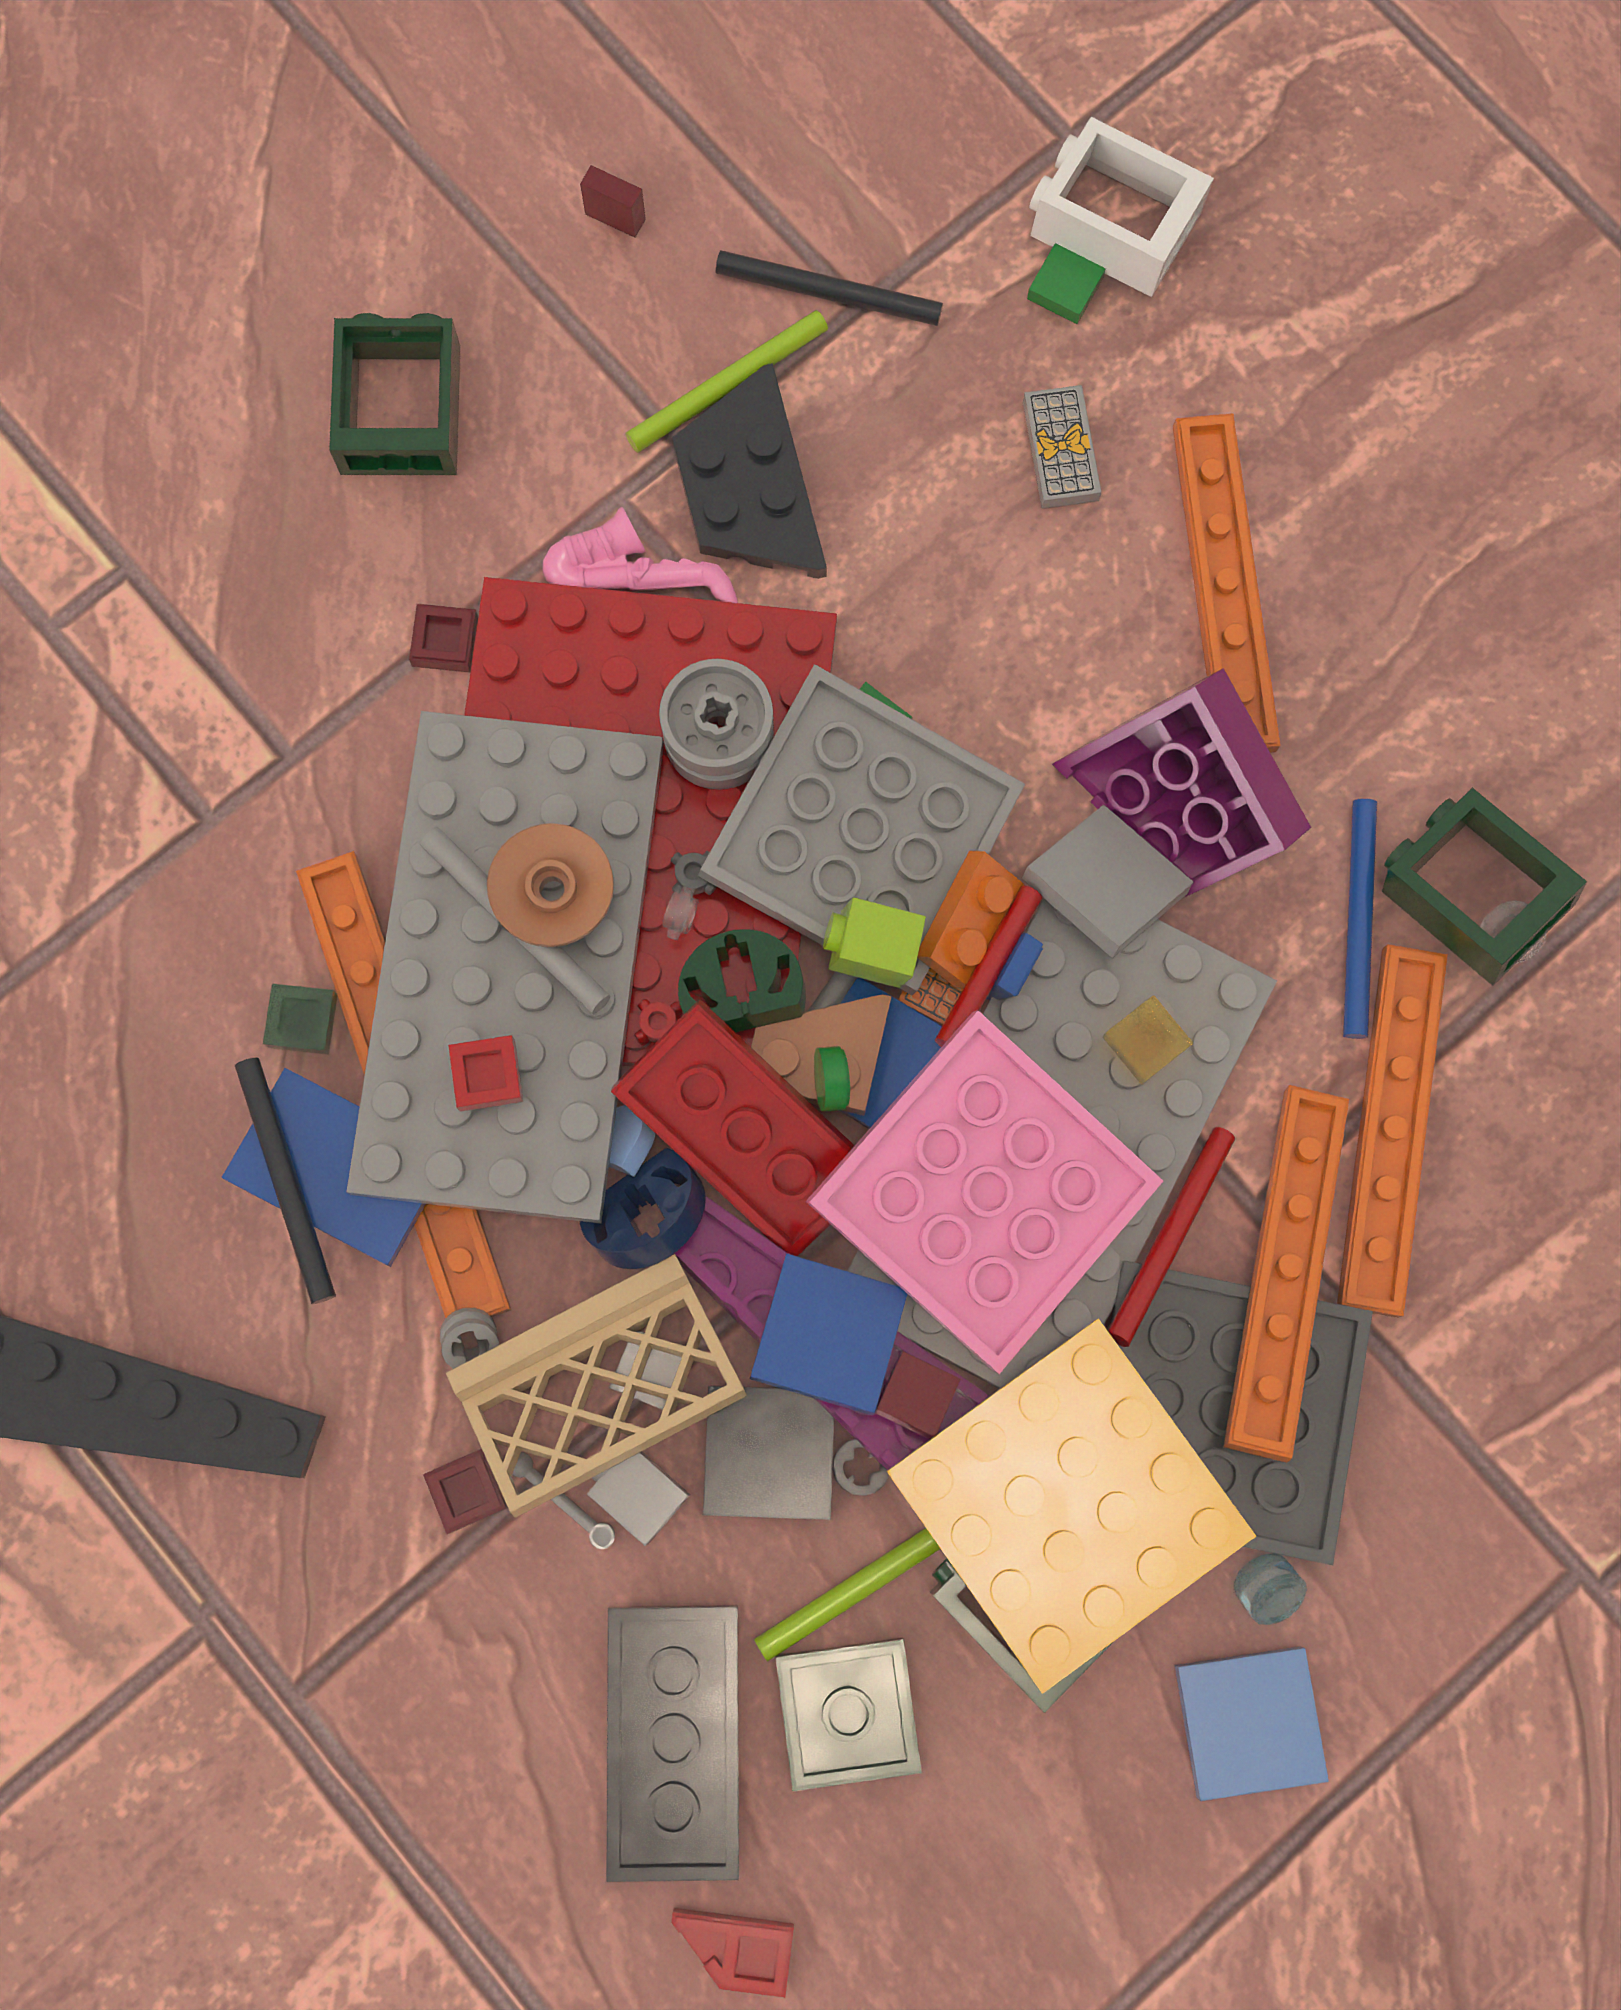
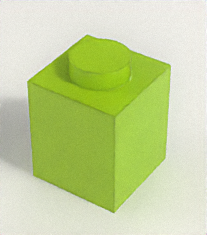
M853 897L841 910V914L833 912L830 916L823 942V949L832 951L828 970L900 988L914 975L926 916Z

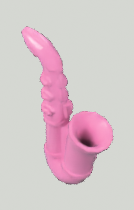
M623 507L619 508L615 516L601 527L564 537L550 547L543 559V574L549 584L606 590L629 589L630 591L706 586L710 588L711 593L718 601L738 603L729 577L717 564L704 561L696 563L684 558L679 562L663 559L660 563H654L650 558H638L635 563L627 562V555L644 553L646 551Z

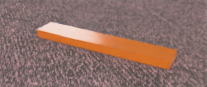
M1234 414L1176 418L1173 425V434L1206 675L1208 677L1224 668L1270 753L1277 752L1281 745Z
M1387 944L1382 949L1337 1304L1373 1311L1374 1314L1399 1318L1404 1316L1448 954Z
M1289 1085L1284 1091L1224 1448L1286 1463L1293 1457L1349 1099L1292 1085Z

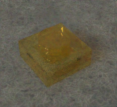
M1154 995L1102 1036L1141 1085L1193 1044L1191 1039Z

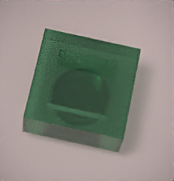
M272 984L263 1045L271 1049L329 1055L338 997L337 993L330 989Z

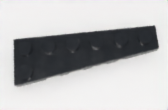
M0 1314V1438L305 1478L326 1416Z

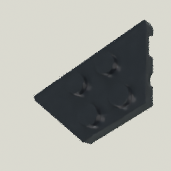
M773 363L767 364L758 369L672 437L673 449L699 551L701 554L724 559L739 557L745 559L749 564L773 569L774 564L806 570L808 571V577L817 579L827 577L826 562Z

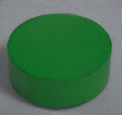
M840 1046L816 1048L814 1053V1078L820 1110L822 1112L844 1110L850 1101V1076L845 1051Z

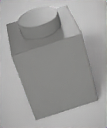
M642 1451L592 1477L596 1484L587 1493L589 1497L644 1546L653 1540L691 1495Z

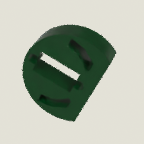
M739 929L723 932L711 937L693 951L685 962L679 977L678 996L683 1014L697 1002L690 996L689 992L700 989L705 1003L734 1032L802 1017L804 1012L806 989L799 962L786 944L765 932ZM733 947L740 950L741 957L750 955L757 990L748 992V1003L745 1001L739 1004L736 995L728 997L721 961L729 960L728 951ZM789 968L790 973L782 991L778 992L781 986V970Z

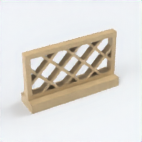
M675 1254L446 1373L455 1395L462 1402L508 1509L515 1518L747 1396ZM687 1306L695 1320L687 1345L683 1346L656 1338L663 1318ZM647 1326L644 1334L637 1333V1331ZM702 1336L711 1353L697 1350ZM620 1340L640 1345L629 1376L599 1368L606 1348ZM651 1349L682 1357L671 1388L640 1380ZM589 1357V1360H588V1363H587V1364H584V1363H580V1362H579V1361H581V1360H583V1359ZM693 1361L718 1367L727 1384L703 1398L682 1392ZM562 1370L583 1375L571 1407L542 1398L549 1378ZM594 1379L624 1387L613 1419L583 1410ZM532 1387V1389H531V1391H530V1394H526V1393H523V1392H522V1391H524V1390H526V1389ZM636 1391L667 1399L659 1421L646 1428L625 1423ZM505 1400L525 1405L513 1437L491 1431L483 1412ZM678 1403L688 1405L675 1412ZM537 1409L567 1417L555 1450L525 1441ZM579 1421L609 1429L601 1452L587 1459L567 1453ZM621 1433L629 1435V1437L618 1442ZM497 1444L509 1447L504 1459ZM521 1451L550 1459L542 1483L519 1494L511 1476ZM562 1464H566V1465L572 1466V1467H570V1468L564 1470L563 1472L559 1473L560 1470H561Z

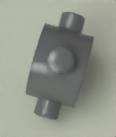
M706 851L703 855L688 853L683 856L678 852L671 858V862L675 865L677 881L672 887L675 894L681 897L685 892L696 895L705 891L708 895H711L716 890L717 886L697 876L710 853L709 851Z

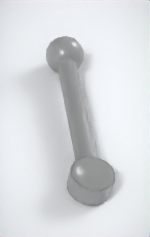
M521 1452L512 1475L519 1478L525 1477L534 1486L542 1483L544 1476L533 1468L532 1458L528 1454ZM563 1493L550 1499L590 1533L589 1539L594 1547L605 1549L612 1545L615 1539V1532L611 1525L602 1522L597 1523Z

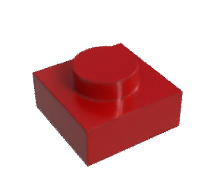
M512 1035L448 1045L456 1107L460 1112L523 1102L516 1044Z

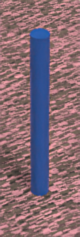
M1356 799L1353 801L1343 1026V1037L1352 1039L1368 1038L1377 822V801L1373 799Z

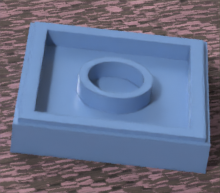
M1300 1646L1175 1665L1198 1800L1206 1801L1329 1782L1305 1648Z

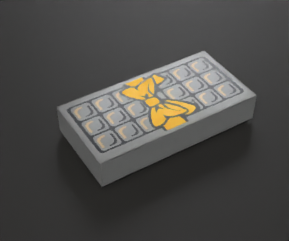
M1082 385L1025 392L1023 407L1041 508L1099 501L1101 487Z

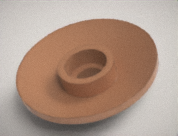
M556 823L531 826L509 838L494 856L487 877L489 903L499 923L517 939L541 947L568 945L591 933L607 914L614 891L611 865L600 845L583 831ZM549 882H559L564 886V893L557 900H546L541 895L544 886Z

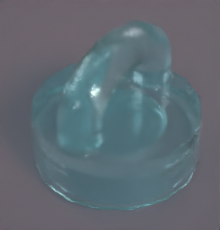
M1275 1553L1263 1554L1248 1562L1238 1572L1234 1581L1235 1594L1254 1621L1264 1625L1279 1623L1289 1618L1299 1609L1307 1591L1306 1582L1297 1570L1282 1555Z

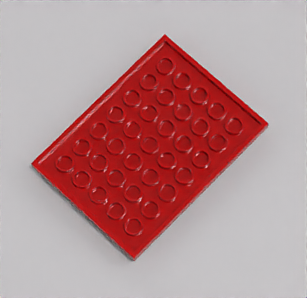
M484 577L464 716L663 737L659 716L660 703L670 681L681 670L693 663L707 659H725L749 668L765 684L772 701L775 736L814 664L831 673L837 613ZM717 721L714 722V723H711V724H716V725L718 726V729L724 727V726L718 725ZM665 744L622 1066L630 1067L655 1044L648 1039L641 1044L634 1036L641 1029L639 1025L641 1010L637 1007L642 1000L648 999L650 1003L663 1002L670 1006L676 1001L680 1005L678 996L679 977L685 962L698 946L711 937L723 932L739 929L757 930L781 940L789 947L799 962L802 936L801 933L718 887L711 895H708L705 891L696 895L685 892L680 897L673 892L672 887L677 881L675 865L671 862V858L678 852L682 856L688 853L703 855L706 851L710 852L749 781L734 788L721 790L695 785L681 776L673 767L666 753ZM733 947L728 951L729 960L721 961L728 997L736 995L739 1004L745 1001L748 1003V992L757 990L750 955L741 957L740 950ZM789 968L781 970V986L778 992H781L790 973ZM700 989L689 992L695 1001L701 999L705 1003ZM683 1011L676 1016L677 1021L684 1015ZM756 1028L736 1032L750 1047L752 1046Z

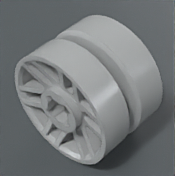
M707 659L693 663L681 670L670 681L663 693L659 713L666 753L676 771L691 783L708 789H729L748 782L774 738L772 701L762 680L749 668L737 662L725 659ZM717 721L718 725L724 726V727L718 729V726H717L716 724H711V723H714V722Z

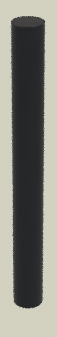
M720 250L716 262V274L935 326H938L943 303L722 250Z
M256 1057L240 1061L235 1064V1069L311 1304H318L336 1297V1293L260 1059Z

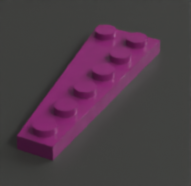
M706 1196L704 1213L696 1231L674 1254L680 1265L760 1344L786 1252ZM897 1331L878 1402L898 1357L903 1351L961 1379L938 1433L989 1397L988 1394ZM816 1399L886 1470L930 1440L876 1413L869 1415Z

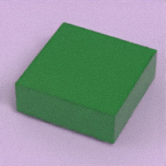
M1055 243L1031 284L1027 299L1078 324L1102 282L1106 268Z

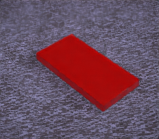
M699 999L613 1085L611 1092L769 1240L786 1253L798 1256L831 1225L806 1203L807 1199L855 1145Z

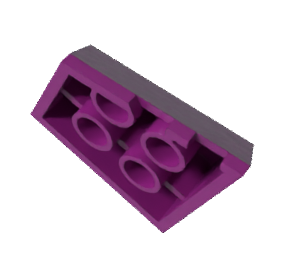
M1224 668L1125 721L1052 764L1066 779L1073 776L1094 797L1090 802L1097 809L1105 805L1189 877L1194 883L1185 897L1286 850L1312 828Z

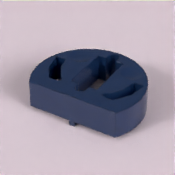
M665 1148L643 1163L634 1177L626 1175L606 1189L602 1223L580 1221V1227L586 1240L609 1264L622 1269L649 1267L673 1255L694 1234L705 1209V1189L701 1179L690 1165L674 1150ZM646 1201L651 1206L657 1204L665 1218L657 1224L660 1232L655 1237H651L647 1232L642 1235L634 1221V1218L641 1214L639 1205L643 1208L647 1205Z

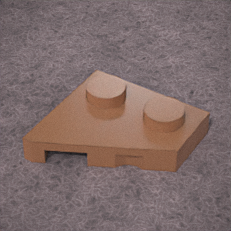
M884 994L803 1012L802 1017L756 1027L751 1048L809 1103L819 1105L814 1078L815 1049L819 1047L840 1046L845 1051L850 1076L849 1105L841 1111L864 1116L891 996Z

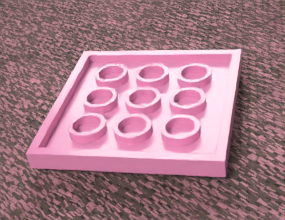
M973 1011L807 1199L806 1203L993 1372L1000 1374L1158 1189L1163 1180L980 1011Z

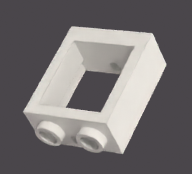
M1091 117L1078 138L1070 134L1064 142L1055 163V168L1058 171L1053 179L1045 175L1038 184L1029 206L1030 209L1036 211L1030 236L1051 247L1057 243L1106 268L1105 274L1152 297L1201 215L1214 178ZM1085 165L1170 207L1150 241L1065 199Z

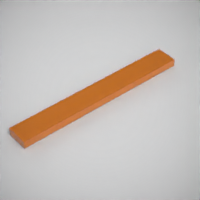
M352 851L297 870L296 873L365 1076L385 937L358 857ZM426 1204L414 1226L445 1318L452 1312L462 1308H477L485 1311L491 1317L510 1311L511 1307L478 1210Z

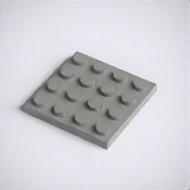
M814 664L697 876L822 946L831 914L833 912L841 914V910L853 897L926 916L921 945L968 852L985 851L987 854L990 853L1025 783ZM917 958L913 977L899 989L910 995L916 993L930 967Z

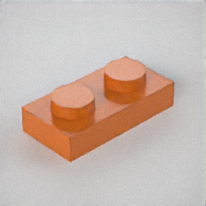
M969 851L919 947L917 958L953 986L964 988L976 965L981 962L986 954L990 940L1024 883L985 851Z

